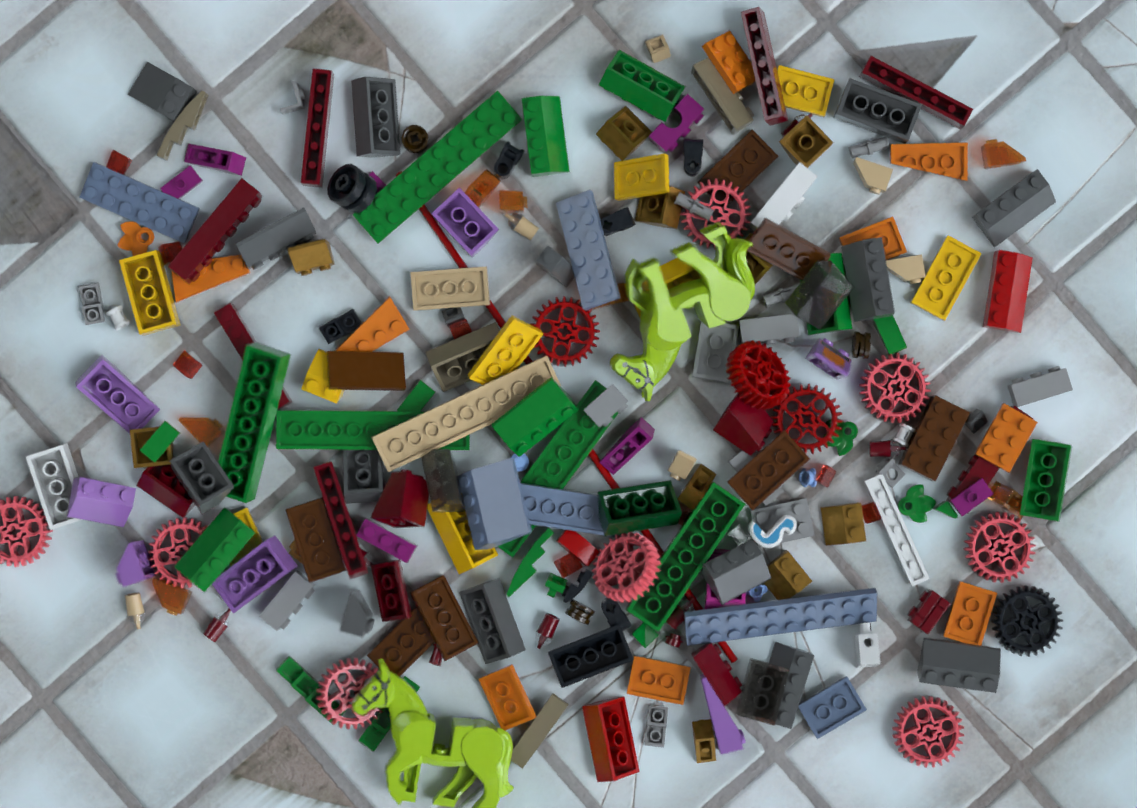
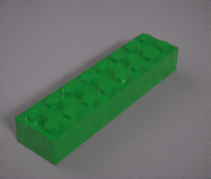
M257 342L246 345L218 460L219 465L234 486L226 497L243 503H248L256 497L291 356L290 353Z
M712 482L703 498L692 510L660 557L659 561L661 564L657 566L660 572L655 573L658 579H653L654 586L649 585V592L643 591L644 597L637 595V600L632 598L625 610L659 632L703 568V564L707 562L733 524L745 503L715 482Z

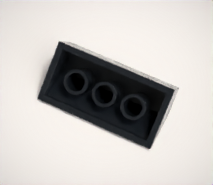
M620 624L548 651L561 688L634 661Z

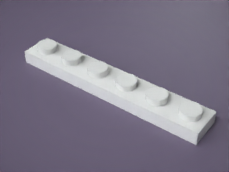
M878 474L865 480L864 483L910 585L913 587L930 579L883 474Z

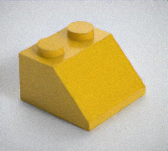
M318 349L307 371L301 389L337 404L342 398L344 390H329L327 352Z

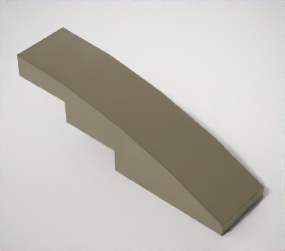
M201 91L176 118L156 156L167 161L173 144L181 146L187 129H196L208 98L206 92Z
M552 693L536 715L537 717L533 719L513 748L512 762L522 769L567 708V702Z

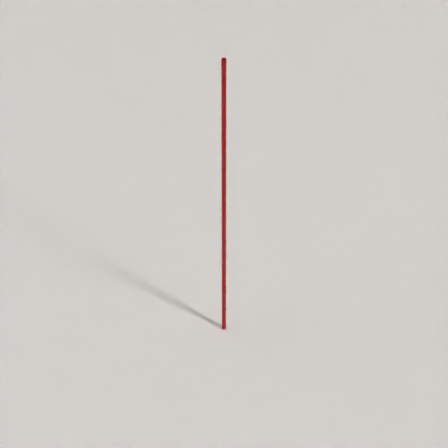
M402 171L398 172L395 176L397 177ZM424 204L419 210L457 266L459 268H468ZM490 300V305L485 306L502 329L506 322ZM529 355L524 359L525 364L533 362ZM592 449L588 456L610 488H620L609 471L599 463L600 458ZM649 529L641 530V533L658 549L657 553L661 557L664 551ZM688 588L684 595L688 601L692 597L695 599L691 604L695 611L704 610ZM726 641L717 642L731 663L738 660Z

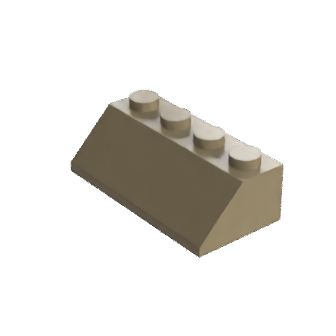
M709 57L693 65L692 75L731 133L734 135L750 125L754 120L752 118L754 116L753 112L749 107L745 108L741 102L743 98L739 92L735 94L731 92Z
M496 322L426 352L430 366L443 392L471 381L467 374L500 331Z

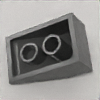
M147 62L128 95L174 122L191 102L197 91L185 82Z
M343 450L344 496L346 504L378 502L384 490L383 462L378 450Z

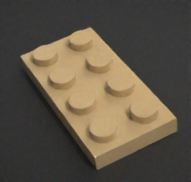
M487 266L410 272L413 311L490 305Z

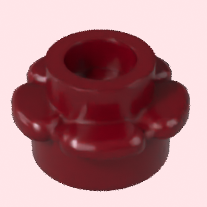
M670 633L669 636H665V643L679 648L680 644L683 643L679 635Z

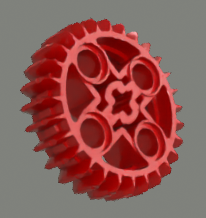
M563 296L562 302H559L558 298L555 297L554 304L548 300V307L542 304L543 311L536 310L539 317L533 316L532 318L536 323H530V325L540 329L543 323H549L551 331L543 333V336L553 338L554 342L551 352L545 347L540 338L533 347L534 349L540 348L537 354L544 353V356L547 355L550 358V363L552 364L555 360L557 366L560 365V362H563L564 367L567 366V362L574 366V360L581 363L580 357L587 360L586 353L593 354L590 347H597L593 343V340H599L595 333L600 332V330L595 329L599 322H593L597 316L589 315L592 309L583 310V307L579 305V299L576 303H573V297H571L569 302H567L565 296ZM561 308L558 321L545 319L551 311ZM566 308H571L574 311V315L571 318H566L563 315V311ZM577 312L581 313L586 319L588 328L575 325ZM561 318L566 322L573 321L572 326L568 323H561ZM564 327H567L570 334H566L563 337L562 333L557 330H563ZM582 330L587 331L589 334V338L586 341H581L578 338V333ZM557 337L562 341L569 340L568 345L565 342H557ZM571 342L585 345L579 352L568 355ZM559 345H563L566 348V353L562 356L557 355L555 352L556 347Z
M752 340L738 345L731 351L726 363L728 368L726 373L730 375L727 380H731L732 384L730 386L735 388L734 393H738L740 395L739 399L743 398L745 404L750 403V407L755 406L757 410H766L777 406L787 397V394L790 392L788 388L791 386L788 382L791 378L787 376L789 371L785 370L786 364L781 362L782 358H778L777 352H773L772 347L767 348L766 343L761 345L760 341L755 342Z
M800 384V390L793 386V393L789 392L782 403L778 404L779 409H773L777 416L775 415L771 418L777 420V422L773 423L772 426H778L774 434L785 430L783 426V413L786 411L794 419L785 430L789 435V431L793 428L798 429L800 435L797 439H793L805 453L810 449L811 453L814 454L815 448L821 452L822 445L828 448V441L834 443L831 438L832 436H839L835 433V430L842 429L837 426V423L843 422V420L837 419V416L842 415V412H836L840 405L834 406L833 403L837 399L830 400L831 393L829 392L825 395V388L819 392L818 385L811 389L810 384H808L807 389H804L803 385ZM802 395L815 396L807 406L796 399V397ZM817 400L825 402L826 406L823 410H817L814 407V403ZM791 401H795L798 404V409L795 412H790L787 409V405ZM810 407H812V410H813L815 413L819 414V415L817 416V421L819 422L818 424L815 422L816 418H815L814 413L811 412V411H808V409H809ZM828 408L832 417L830 428L820 419ZM802 414L805 416L811 415L810 419L813 424H803ZM797 415L800 417L798 421L802 427L808 428L810 426L813 430L811 431L810 429H806L804 432H802V429L799 426L795 425V423L797 422V418L795 416ZM817 428H826L827 435L822 438L816 435ZM807 432L818 440L809 444L798 442Z

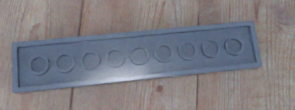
M876 588L684 612L686 645L691 646L877 622Z

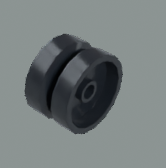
M345 164L338 168L330 178L327 187V195L330 200L352 214L364 211L372 203L377 191V184L374 178L353 164Z

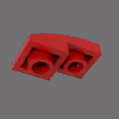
M564 530L556 540L568 553L573 554L587 567L595 559V556L599 554V551L576 531Z

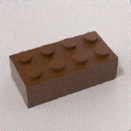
M936 395L931 396L915 428L916 432L912 434L908 442L909 446L904 450L898 464L930 481L936 482L970 412Z

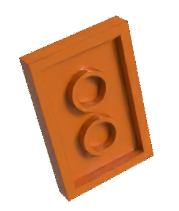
M731 31L706 42L702 46L733 94L756 82L752 63Z
M894 217L839 237L842 246L861 240L882 237L886 260L907 252Z
M1002 403L975 454L1010 473L1038 422Z
M959 581L942 636L962 643L981 646L997 593Z
M634 655L627 694L683 705L691 667Z
M513 664L478 679L503 730H508L537 717Z

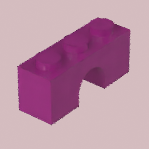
M689 94L674 108V111L681 118V124L676 128H669L661 122L648 138L665 154L668 151L673 152L679 145L677 141L680 137L685 138L691 132L689 127L694 122L698 124L704 117L702 114L704 108Z
M368 518L364 520L356 535L405 563L410 561L418 546L388 531Z

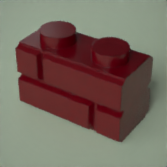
M931 589L928 592L925 590L920 595L918 606H913L907 614L909 616L908 621L928 635L951 604Z

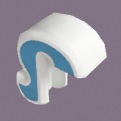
M783 515L766 533L752 520L748 525L750 537L754 542L762 547L772 548L781 542L784 531L789 535L792 534L796 529L797 523L794 517Z

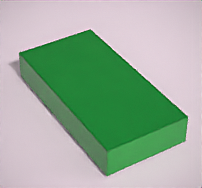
M420 380L397 411H421L436 392Z
M164 421L140 451L156 463L179 436L180 432L167 421Z

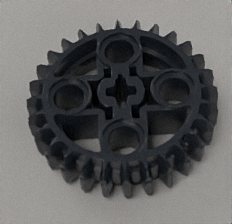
M1024 585L1023 591L1020 586L1016 587L1017 592L1009 589L1011 595L1003 593L1005 599H997L1001 603L1000 606L994 605V608L998 611L991 613L996 616V619L991 620L992 623L996 624V626L992 627V630L998 631L994 636L996 638L1001 637L998 643H1006L1004 646L1006 650L1012 647L1010 652L1013 654L1017 650L1019 656H1022L1025 651L1027 657H1030L1031 651L1035 656L1038 655L1037 650L1045 653L1043 647L1051 649L1049 642L1057 643L1053 637H1060V634L1056 631L1057 629H1063V627L1058 625L1059 622H1063V619L1058 618V615H1061L1062 612L1056 611L1060 605L1052 604L1056 599L1053 597L1048 599L1049 592H1045L1042 595V588H1039L1037 592L1035 586H1031L1029 591L1027 585ZM1026 597L1037 598L1042 603L1031 607ZM1020 598L1022 600V606L1016 609L1014 607V602L1016 599ZM1009 607L1013 617L1003 621L1004 612ZM1043 607L1048 609V614L1045 617L1040 615V610ZM1025 616L1030 618L1028 625L1023 623L1026 621ZM1051 620L1050 629L1047 635H1045L1041 625ZM1012 624L1014 631L1008 635L1006 627ZM1035 633H1038L1040 636L1037 643L1032 642V636ZM1023 634L1028 645L1018 644L1012 639Z

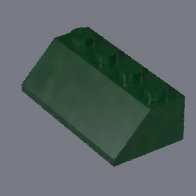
M671 480L598 491L597 493L599 520L604 536L677 525L682 514Z

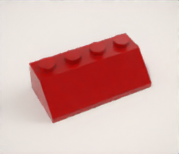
M1004 250L994 252L983 327L1021 333L1033 257Z
M625 697L607 699L582 706L597 782H612L640 772Z

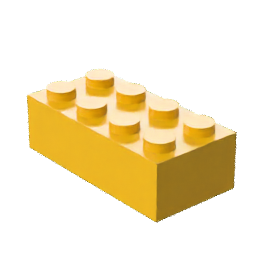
M154 250L119 260L139 335L145 336L180 326L161 252Z

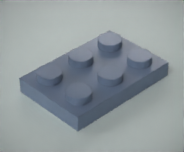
M847 676L801 702L798 707L817 739L867 710Z

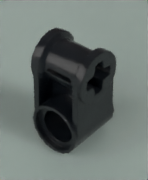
M684 139V171L688 176L693 177L700 173L703 139ZM692 162L695 166H698L694 170H691V167H689Z
M507 141L494 165L496 177L501 180L507 179L520 161L525 150H519ZM501 165L508 168V171L504 174L497 171Z
M629 207L618 210L600 220L602 227L604 222L607 225L611 224L609 231L603 229L604 236H610L636 225Z
M605 598L602 601L601 608L610 627L620 624L622 631L632 626L618 602L610 598ZM607 603L613 605L612 611H610V609H606Z

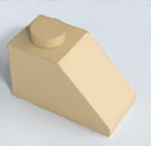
M856 157L853 164L864 186L869 188L871 193L880 195V192L884 193L893 169Z
M922 254L886 261L888 271L903 282L909 281L910 284L921 283V279L926 277Z
M678 450L668 469L671 472L670 477L678 481L681 478L686 480L697 459Z

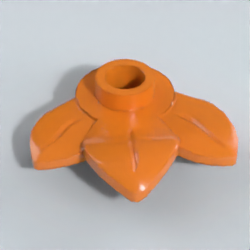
M136 222L122 223L120 227L125 235L120 239L117 246L123 250H132L133 256L146 253L148 246L154 241L153 231L150 228L141 227ZM143 233H146L148 235L147 240H144L142 238Z

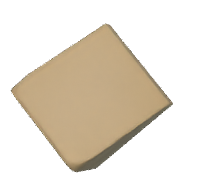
M663 35L645 41L653 63L671 57L669 47Z

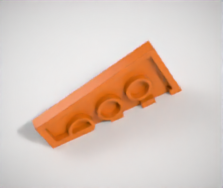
M968 143L890 144V163L968 181Z
M241 255L213 258L212 262L200 271L199 278L190 284L172 272L176 303L250 274V269L247 268Z
M389 296L334 351L373 352L410 328Z

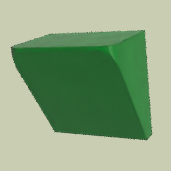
M943 501L933 508L954 519L958 518L957 513L948 501Z

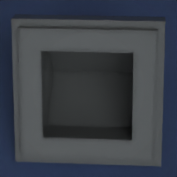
M461 307L448 308L442 311L448 327L466 320Z
M976 409L968 416L965 425L974 434L988 423V420L983 411Z

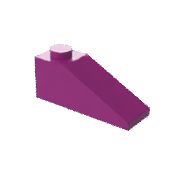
M188 143L184 162L242 176L247 157L231 151Z
M640 417L627 429L599 463L614 475L653 439L655 429Z

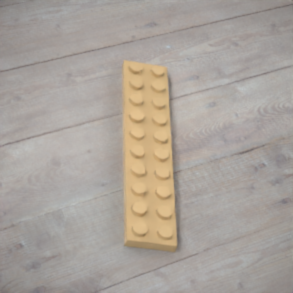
M546 355L372 436V439L387 471L390 472L491 425L550 377L559 385L560 382Z

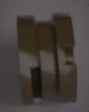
M419 125L406 127L401 136L405 149L411 153L424 151L429 143V136L426 130Z
M854 332L852 358H869L871 333L865 332L860 334V332Z
M572 599L570 602L571 606L566 609L565 614L583 624L589 625V619L594 615L595 611Z

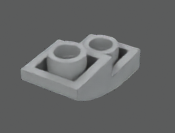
M99 282L79 286L85 325L105 322Z
M649 705L645 746L664 748L668 707Z

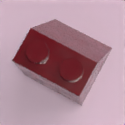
M737 393L725 409L713 431L752 456L755 451L759 452L765 444L762 440L764 438L767 439L771 434L772 429L770 427L774 421L765 410H757L755 406L750 407V403L745 404L744 399H739L740 395Z
M400 470V472L392 473L371 514V519L393 528L425 527L431 482L425 480L421 475H413L410 470Z

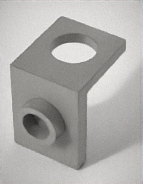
M293 81L292 84L298 104L280 108L282 114L305 109L303 100H306L303 88L299 89L296 81Z
M893 458L883 459L877 467L879 469L876 473L883 474L886 482L891 487H894L905 473L894 463L895 460ZM889 469L897 471L896 479L890 480L887 478L886 473Z

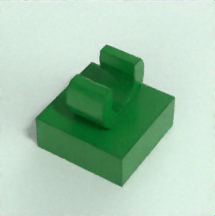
M550 572L545 584L546 587L550 588L547 595L554 598L556 592L563 593L568 580Z

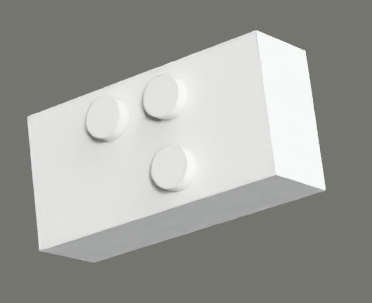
M799 162L748 227L755 232L765 217L778 225L782 221L787 222L793 214L791 209L799 207L805 199L803 194L818 176Z
M66 443L26 456L50 530L82 520L67 517L73 479L78 478L68 444Z

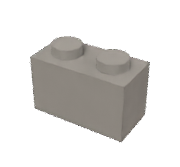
M612 384L584 411L599 427L602 425L606 427L614 420L611 416L616 412L620 414L628 407L626 405L628 400Z

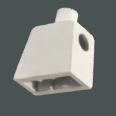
M860 623V634L855 636L856 668L876 667L880 665L878 635L876 633L872 634L871 623ZM864 640L869 642V647L864 645Z

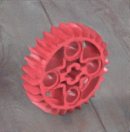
M708 179L706 186L700 182V189L694 186L696 192H688L691 198L696 200L701 194L713 190L710 203L701 201L699 203L705 206H711L713 201L717 204L725 203L724 210H727L728 213H724L720 206H711V209L714 211L719 209V213L723 216L717 217L714 220L713 215H711L709 220L713 223L720 222L725 226L736 227L729 234L731 239L737 238V235L744 236L741 230H748L744 224L750 223L746 216H751V213L746 212V209L750 208L749 205L744 204L748 201V198H741L744 192L738 194V186L732 189V182L726 186L724 179L721 184H718L717 179H715L714 184H711V181ZM717 190H723L726 193L724 200L718 201L715 198ZM729 194L737 201L740 211L726 208ZM687 209L686 212L680 213V215L686 216V219L681 221V223H687V226L683 229H690L687 236L694 235L693 242L699 239V246H702L704 242L707 243V249L710 247V244H713L714 250H716L714 243L695 228L692 217L704 220V228L709 226L707 225L708 221L699 215L689 213ZM732 213H737L740 216V221L737 224H732L729 221V216Z
M896 353L895 358H893L892 354H888V359H886L885 355H881L882 361L875 358L874 362L876 365L869 363L868 366L871 370L864 369L867 377L861 376V379L865 381V383L859 384L860 387H864V390L859 392V394H865L861 401L868 402L865 408H872L870 414L877 412V419L883 416V422L890 418V423H894L895 418H897L898 423H901L902 417L905 421H909L908 415L915 418L914 411L921 413L922 411L919 406L926 407V404L922 401L923 399H929L925 393L931 392L930 389H926V386L931 383L924 380L929 375H922L925 368L918 369L920 362L913 364V357L906 360L907 354H904L902 358H900V353ZM889 364H898L892 375L880 368ZM902 366L909 369L907 377L902 376L900 373ZM876 373H880L883 377L880 384L874 381ZM914 374L918 380L919 391L908 385ZM897 383V388L899 389V391H895L892 393L893 388L891 387V385H895ZM871 385L882 391L876 402L871 394ZM910 392L916 396L914 403H910L907 400V395ZM883 399L888 400L890 403L887 410L881 407ZM898 401L909 406L904 411L892 412Z
M14 496L13 501L11 497H6V503L3 499L0 500V514L4 526H0V544L8 543L11 554H6L0 550V564L5 563V561H7L6 566H11L14 563V567H19L20 562L22 566H26L27 561L32 564L34 563L33 557L37 560L40 559L38 553L45 554L46 551L43 547L50 546L46 543V540H52V537L47 536V533H51L53 530L47 529L49 525L45 521L46 516L42 515L44 510H38L39 503L32 505L33 499H29L27 503L26 497H21L19 501L18 496ZM10 508L16 511L14 518H11L8 514ZM22 508L30 511L36 518L25 520ZM33 522L39 525L37 532H34L31 528ZM21 529L20 533L12 534L14 530ZM40 535L37 545L32 549L29 537ZM21 539L23 540V541H21V542H16V543H15V541H14V540H21ZM19 545L24 547L25 552L23 555H19L17 552Z
M995 512V517L988 513V519L985 516H981L982 522L974 521L977 527H969L973 531L972 533H966L970 540H964L965 543L969 544V547L963 549L969 551V554L965 555V558H971L968 565H975L972 571L980 570L978 573L979 577L985 574V580H989L992 576V582H996L997 578H999L1000 583H1003L1004 577H1006L1007 581L1010 582L1011 576L1016 579L1019 578L1017 572L1025 574L1022 569L1023 567L1030 568L1026 563L1027 561L1033 562L1029 555L1036 554L1030 550V548L1036 547L1035 544L1030 543L1035 538L1028 536L1032 531L1031 529H1024L1027 526L1026 523L1020 525L1021 518H1017L1014 521L1015 515L1013 514L1007 518L1006 512H1003L1002 517H1000L999 512ZM997 523L1008 524L1014 529L1003 534ZM992 525L994 533L989 536L986 533V528ZM1015 533L1020 535L1018 543H1014L1012 540V536ZM979 534H981L986 544L976 549V540ZM997 544H1004L1001 547L1002 551L996 550V548L998 547ZM1023 546V554L1020 561H1018L1013 551ZM984 551L987 554V558L981 562L978 557ZM1008 559L1013 561V566L1010 569L1005 567V562ZM996 561L1002 571H992L985 566Z
M187 517L183 518L182 523L180 518H176V524L169 520V527L166 524H162L163 531L160 529L156 530L159 536L153 535L151 537L155 542L149 543L153 550H149L148 553L153 554V557L148 558V560L154 561V564L150 566L151 568L157 567L154 574H162L159 580L167 578L165 584L168 585L173 581V587L180 583V588H184L185 583H187L188 588H191L192 582L177 570L178 576L173 575L164 565L176 564L183 556L178 553L183 551V549L185 551L191 547L190 545H193L194 542H192L190 529L201 535L208 526L206 525L201 528V521L195 525L194 518L189 523ZM179 528L185 533L183 539H179L176 536V531ZM170 533L172 546L160 548L164 538ZM187 542V544L178 545V543ZM163 551H166L169 554V559L167 562L161 559V553Z
M622 533L621 537L616 534L615 540L609 538L610 543H604L605 548L603 550L599 549L600 555L595 556L598 560L593 563L596 568L592 572L596 575L592 578L596 581L595 585L599 588L598 590L607 598L616 602H631V598L637 600V595L644 597L643 591L649 592V585L654 586L653 579H658L655 573L660 572V569L657 568L661 564L657 560L660 558V555L657 553L658 549L654 544L639 533ZM636 545L641 548L634 550L633 546ZM617 584L619 585V589L611 587Z
M347 658L346 664L339 660L340 666L332 663L334 669L326 668L329 674L321 675L325 679L324 682L318 681L322 688L316 689L317 692L321 693V695L316 696V699L322 700L318 707H324L321 713H328L325 718L327 720L333 718L331 722L333 725L339 721V728H342L344 724L347 730L350 729L351 724L354 729H357L358 724L364 728V721L372 724L371 717L378 719L375 714L376 711L379 713L383 712L380 708H374L364 715H358L353 711L352 704H350L363 688L365 680L372 677L378 671L377 667L371 670L372 663L370 662L365 666L366 661L364 659L361 660L360 664L358 658H354L353 663H351L350 658ZM348 670H361L365 672V674H362L354 680L353 676ZM340 673H346V679L343 682H338V675ZM333 680L338 691L328 697V689ZM350 690L355 691L354 697L349 696ZM334 700H339V707L336 709H332V702ZM350 708L356 717L347 718L339 714Z
M921 696V702L914 698L915 704L908 701L909 708L901 707L904 711L903 714L897 712L900 720L894 719L898 726L892 727L893 730L897 731L892 736L899 739L894 744L897 746L901 745L898 751L900 753L905 751L903 757L907 758L910 756V763H913L916 759L917 766H920L921 762H923L925 768H927L928 763L935 767V762L942 766V759L949 762L947 756L955 757L952 751H960L956 745L963 744L958 739L959 737H964V734L959 732V730L964 729V726L958 725L962 719L955 718L959 713L957 711L951 712L954 708L952 705L946 708L947 701H943L940 704L941 699L939 697L936 698L935 702H933L932 696H929L928 701H926L924 696ZM929 707L936 708L945 715L933 718ZM920 709H925L926 711L923 718L917 717V712ZM912 714L916 726L904 730L906 721ZM945 720H949L951 725L948 729L944 730L942 723ZM926 728H930L932 730L930 731L929 736L924 734L925 732H927ZM909 734H914L915 736L912 743L906 742V737ZM952 734L951 741L945 748L941 738ZM923 745L928 756L917 754L911 748ZM934 745L939 746L937 754H931V748Z

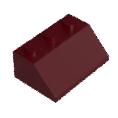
M171 464L150 466L142 472L136 486L182 518L195 506L172 471Z
M400 559L371 565L382 622L410 618L412 614Z
M706 643L692 652L691 655L725 707L742 693L740 687L743 685L737 676L733 678L729 672L732 668L728 661H722L719 656L722 652L717 644Z

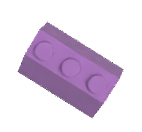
M460 188L432 213V216L472 258L499 230Z
M83 477L74 478L67 517L124 527L133 508L136 488Z
M144 540L128 543L118 564L116 578L123 587L157 576L154 574V568L150 567L152 561L148 560L150 556Z

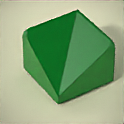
M644 622L632 633L644 648L659 636L654 629Z

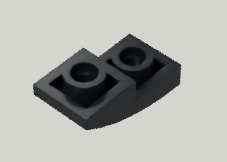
M351 309L340 317L334 318L319 327L327 343L331 344L355 331L362 322L355 310Z
M586 569L585 572H580L576 581L579 583L578 586L573 583L570 586L566 585L561 595L564 597L563 602H569L583 590L593 574L592 571Z

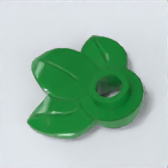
M832 419L826 421V425L829 428L831 426ZM849 421L837 423V426L842 428L841 430H835V433L839 436L831 437L834 443L827 442L828 446L837 447L839 456L847 454L853 448V439L858 435V427L855 423ZM847 427L851 429V434L849 435L845 433Z
M918 484L907 490L906 497L901 498L898 502V509L901 514L909 516L912 521L923 523L927 522L926 512L934 508L936 501L932 497L924 495V485ZM907 502L911 504L909 510L905 508Z

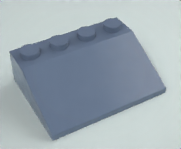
M514 458L475 468L458 475L475 550L492 549L532 533Z

